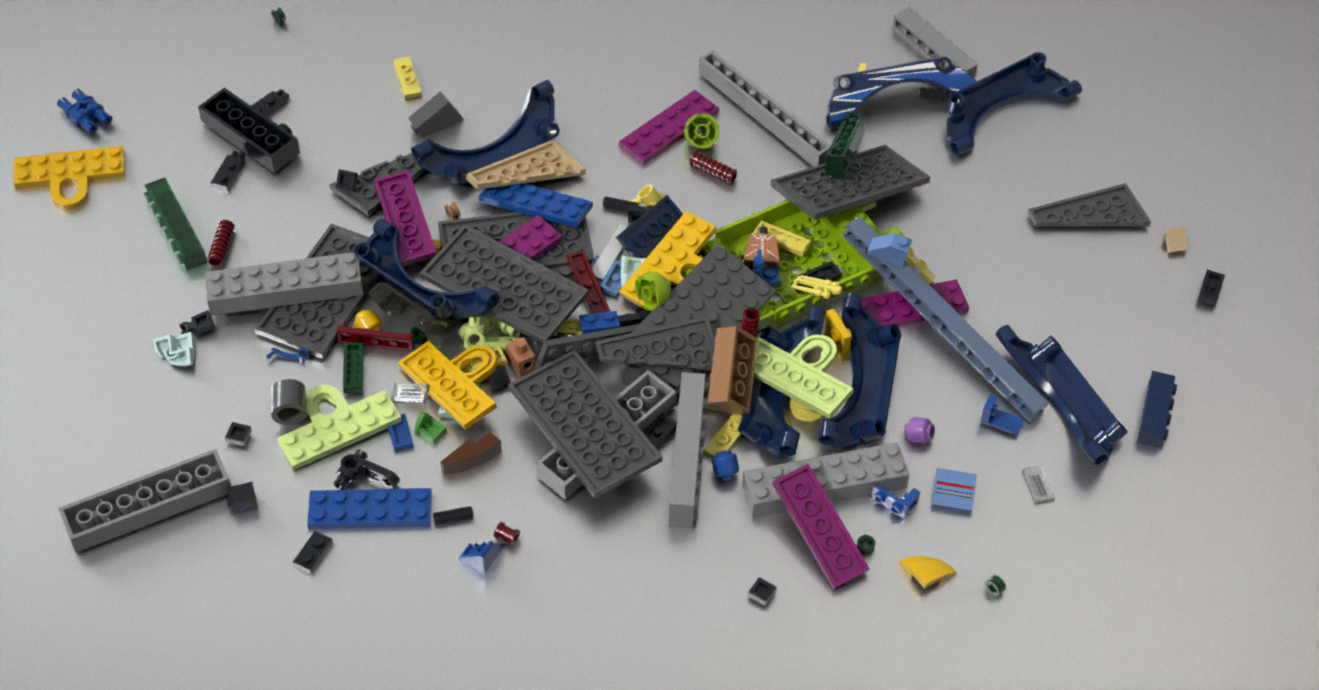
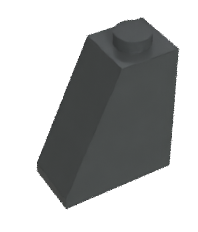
M441 91L408 117L412 123L410 125L411 129L416 134L419 132L423 137L464 119Z

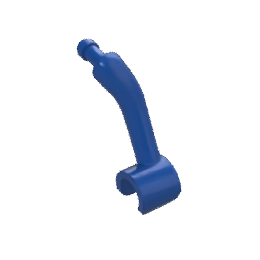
M271 348V352L266 355L267 359H270L275 354L281 358L298 359L300 363H304L303 356L310 357L308 350L305 348L299 349L297 354Z

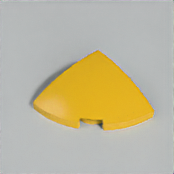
M911 556L899 561V564L910 578L915 577L924 589L937 581L942 583L957 574L954 568L937 558Z

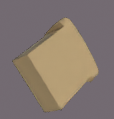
M1178 227L1164 230L1168 253L1188 250L1186 228Z

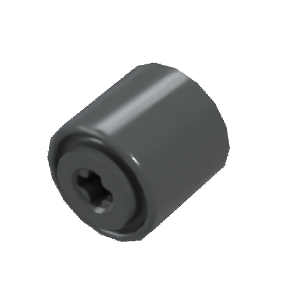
M283 379L274 383L270 389L272 419L283 425H294L302 422L307 416L305 385L294 379Z

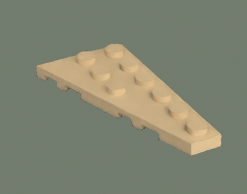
M551 140L467 174L466 179L478 190L585 175L586 169L556 141Z

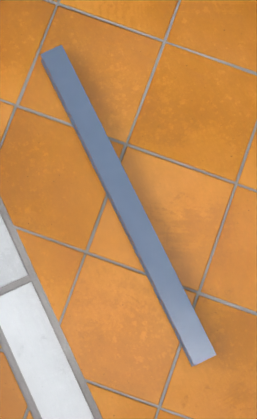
M861 217L846 225L845 228L847 230L843 233V237L1029 423L1044 413L1045 410L1043 408L1048 405V402L910 265L904 261L901 267L867 254L872 238L880 236Z

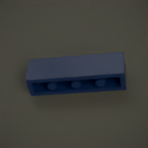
M1152 370L1148 382L1137 443L1160 448L1162 441L1167 440L1169 430L1166 429V425H1170L1172 417L1168 413L1169 410L1172 411L1175 401L1171 397L1172 395L1175 396L1177 384H1174V375Z

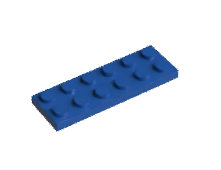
M524 183L485 188L479 195V202L534 217L539 215L542 219L575 228L578 227L593 208L592 201Z
M432 488L311 490L307 527L308 529L431 526Z

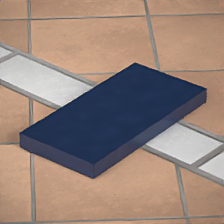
M666 195L615 238L631 257L647 258L681 218L683 213L671 198Z

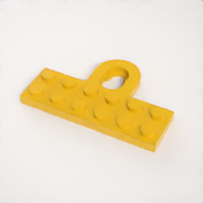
M124 146L14 157L13 184L15 189L50 185V196L53 204L64 210L78 208L86 202L89 194L90 180L125 177ZM67 183H76L78 190L75 192V195L65 198L61 188Z
M686 211L619 290L620 296L649 311L643 306L646 303L643 299H638L635 291V281L639 279L638 277L648 272H657L668 279L671 285L677 286L684 279L682 272L689 267L695 268L703 259L697 256V254L717 231L716 226Z
M427 341L397 362L399 368L465 430L497 408L496 403L477 386V384L495 371L498 364L495 352L487 346L478 345L470 347L450 361ZM476 358L483 359L475 371L471 373L462 372L463 367Z

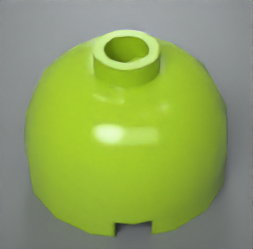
M695 114L685 124V139L694 148H709L719 138V124L709 114Z
M648 272L639 276V279L635 281L637 297L639 300L643 299L646 303L643 306L649 311H653L657 306L664 305L671 296L670 281L660 273Z

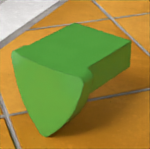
M420 412L415 423V433L435 444L447 432V427L428 413Z

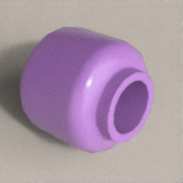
M913 417L905 424L904 434L907 435L910 442L927 444L930 439L934 438L935 426L930 419Z

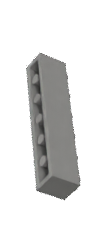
M907 7L894 15L892 28L929 59L947 57L951 60L952 67H961L973 78L976 77L978 64L954 45L952 41L942 35L940 31L930 25L928 21L918 15L917 12ZM942 60L939 63V67L941 69L944 68V62Z

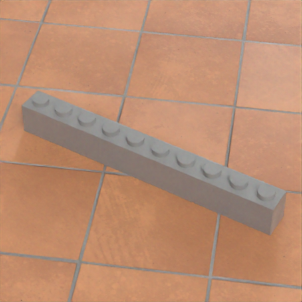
M713 50L699 58V74L813 167L831 161L832 146Z

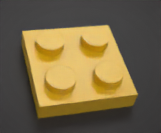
M834 309L826 311L823 335L835 342L837 356L843 362L848 360L852 334L844 326L841 316L837 315Z

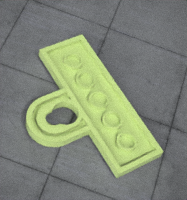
M811 335L803 339L790 354L760 337L758 338L754 377L829 419L853 394L852 387L825 373L837 357L836 344L831 338L825 335ZM820 347L823 349L821 358L816 363H806L803 361V357L813 348Z
M319 385L306 393L307 415L311 423L276 439L294 471L387 429L390 425L402 422V418L385 390L352 405H348L339 389L331 385ZM323 400H327L330 404L336 406V410L331 414L323 415L319 413L318 404Z

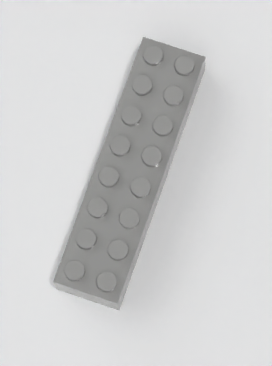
M354 252L205 272L207 302L211 315L363 295L359 260Z
M647 370L619 393L615 399L644 433L662 413L666 415L676 406V391ZM555 448L536 462L537 477L565 500L583 485Z
M682 372L669 502V526L693 528V521L698 520L709 382H705V374Z
M896 442L743 471L742 486L753 518L788 511L772 482L806 464H809L831 502L872 495L875 484L888 492L905 489L908 486L910 474L899 444Z
M213 449L58 509L75 553L225 496L229 494L228 487L231 486V483L217 450Z

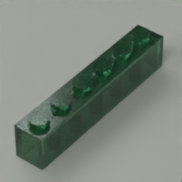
M846 113L826 154V175L833 178L844 177L864 133V113Z
M164 177L145 184L146 192L144 197L147 203L151 202V211L153 215L158 216L156 219L160 228L164 227L163 233L166 240H171L169 244L173 253L177 252L176 257L179 264H183L186 271L208 263L205 251L166 178Z

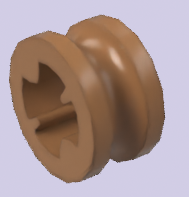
M454 202L450 203V206H444L445 213L450 220L461 216L459 208Z

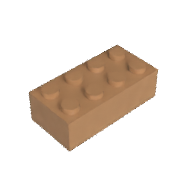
M737 326L717 328L708 393V403L730 415L750 413L758 338Z

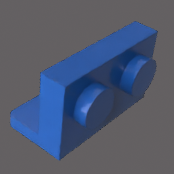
M617 311L579 315L582 334L620 327Z

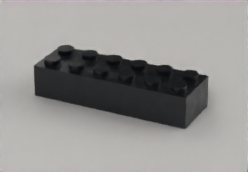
M225 87L198 106L200 118L204 124L273 173L300 154L298 138Z

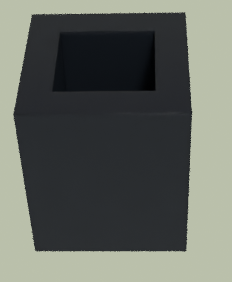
M252 482L228 487L227 505L228 508H233L234 515L258 509Z

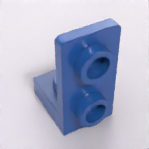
M757 250V257H754V268L756 269L752 271L771 287L780 286L778 267L763 268L762 250Z
M990 394L983 408L980 422L1018 435L1024 419L998 410L999 405H996L997 396Z
M877 484L874 485L872 491V498L877 503L883 504L894 514L904 519L918 504L920 491L915 488L909 493L906 492L901 500Z

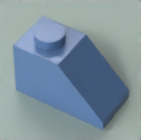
M897 233L872 238L867 254L902 267L913 239Z

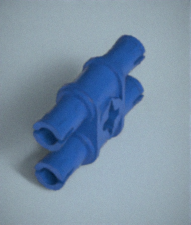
M80 89L72 92V98L78 102L72 104L65 97H62V100L59 99L57 102V106L65 111L66 117L72 119L78 127H83L89 134H94L91 130L95 133L98 130V125L92 122L94 119L97 118L105 126L108 123L111 124L113 120L112 116L104 111V107L101 104H98L92 96H87Z

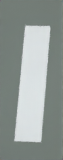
M621 224L617 227L592 268L595 276L602 280L623 247L615 238L626 229Z

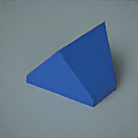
M492 540L488 543L484 541L481 545L475 543L474 546L469 543L458 557V560L485 574L506 544L494 543Z

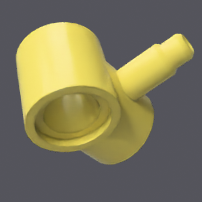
M647 185L639 191L638 197L632 199V202H637L638 205L644 204L648 211L665 195L656 191L652 185Z

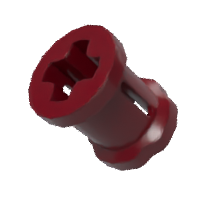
M500 522L494 531L493 538L502 539L508 542L509 546L513 547L519 539L520 530H514L506 526L504 522Z

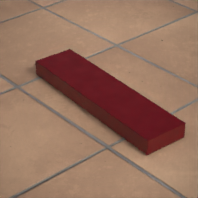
M580 250L567 254L566 259L577 284L589 290V295L584 299L589 313L610 311L585 251Z
M337 326L336 330L338 343L363 342L364 346L414 351L415 347L413 334Z

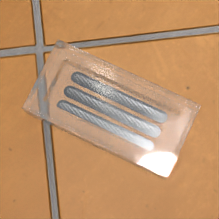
M394 383L391 401L404 404H426L430 385L427 383Z
M1042 465L1022 469V475L1034 504L1054 502L1055 496Z

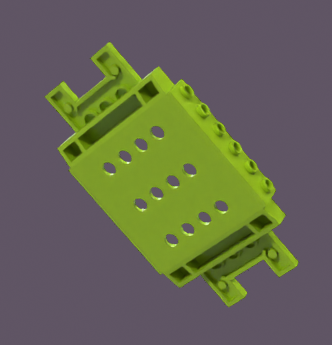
M783 200L781 203L769 206L762 211L718 228L715 232V239L708 241L700 250V254L704 258L719 243L741 261L745 255L749 235L753 234L761 220L811 240V245L803 257L784 249L778 250L780 286L773 288L776 290L774 295H778L780 300L774 301L769 299L759 310L758 330H761L767 326H774L776 328L808 314L811 307L821 308L844 298L848 293H855L871 286L872 281L882 276L843 237L848 223L861 217L879 236L892 233L904 236V234L897 226L882 233L865 214V211L876 207V201L814 220L789 200ZM811 230L814 234L812 236L805 235L804 231ZM816 242H820L824 246L822 248L814 247L813 244ZM825 255H831L833 257L831 261L837 267L843 269L842 278L835 281L839 282L842 292L834 295L829 291L831 296L828 299L817 297L815 294L805 293L804 291L797 293L794 288H791V283L798 275L830 262L823 258ZM784 256H790L792 258V261H783L782 258ZM694 267L686 268L682 272V277L685 278ZM798 268L802 271V273H792V270Z

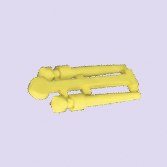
M803 275L798 276L791 285V288L815 294V296L825 299L831 296L829 291L834 295L842 292L839 282ZM798 284H803V285L811 286V287H814V289L808 288V287H803V286H798Z

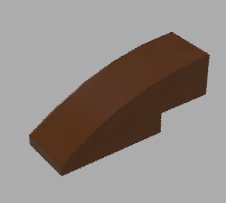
M491 432L487 433L476 443L468 439L440 462L442 474L450 475L467 471L493 459L502 452L501 440Z

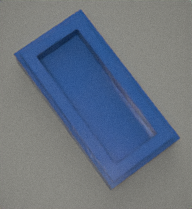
M405 414L400 415L402 422L388 427L394 452L414 448Z

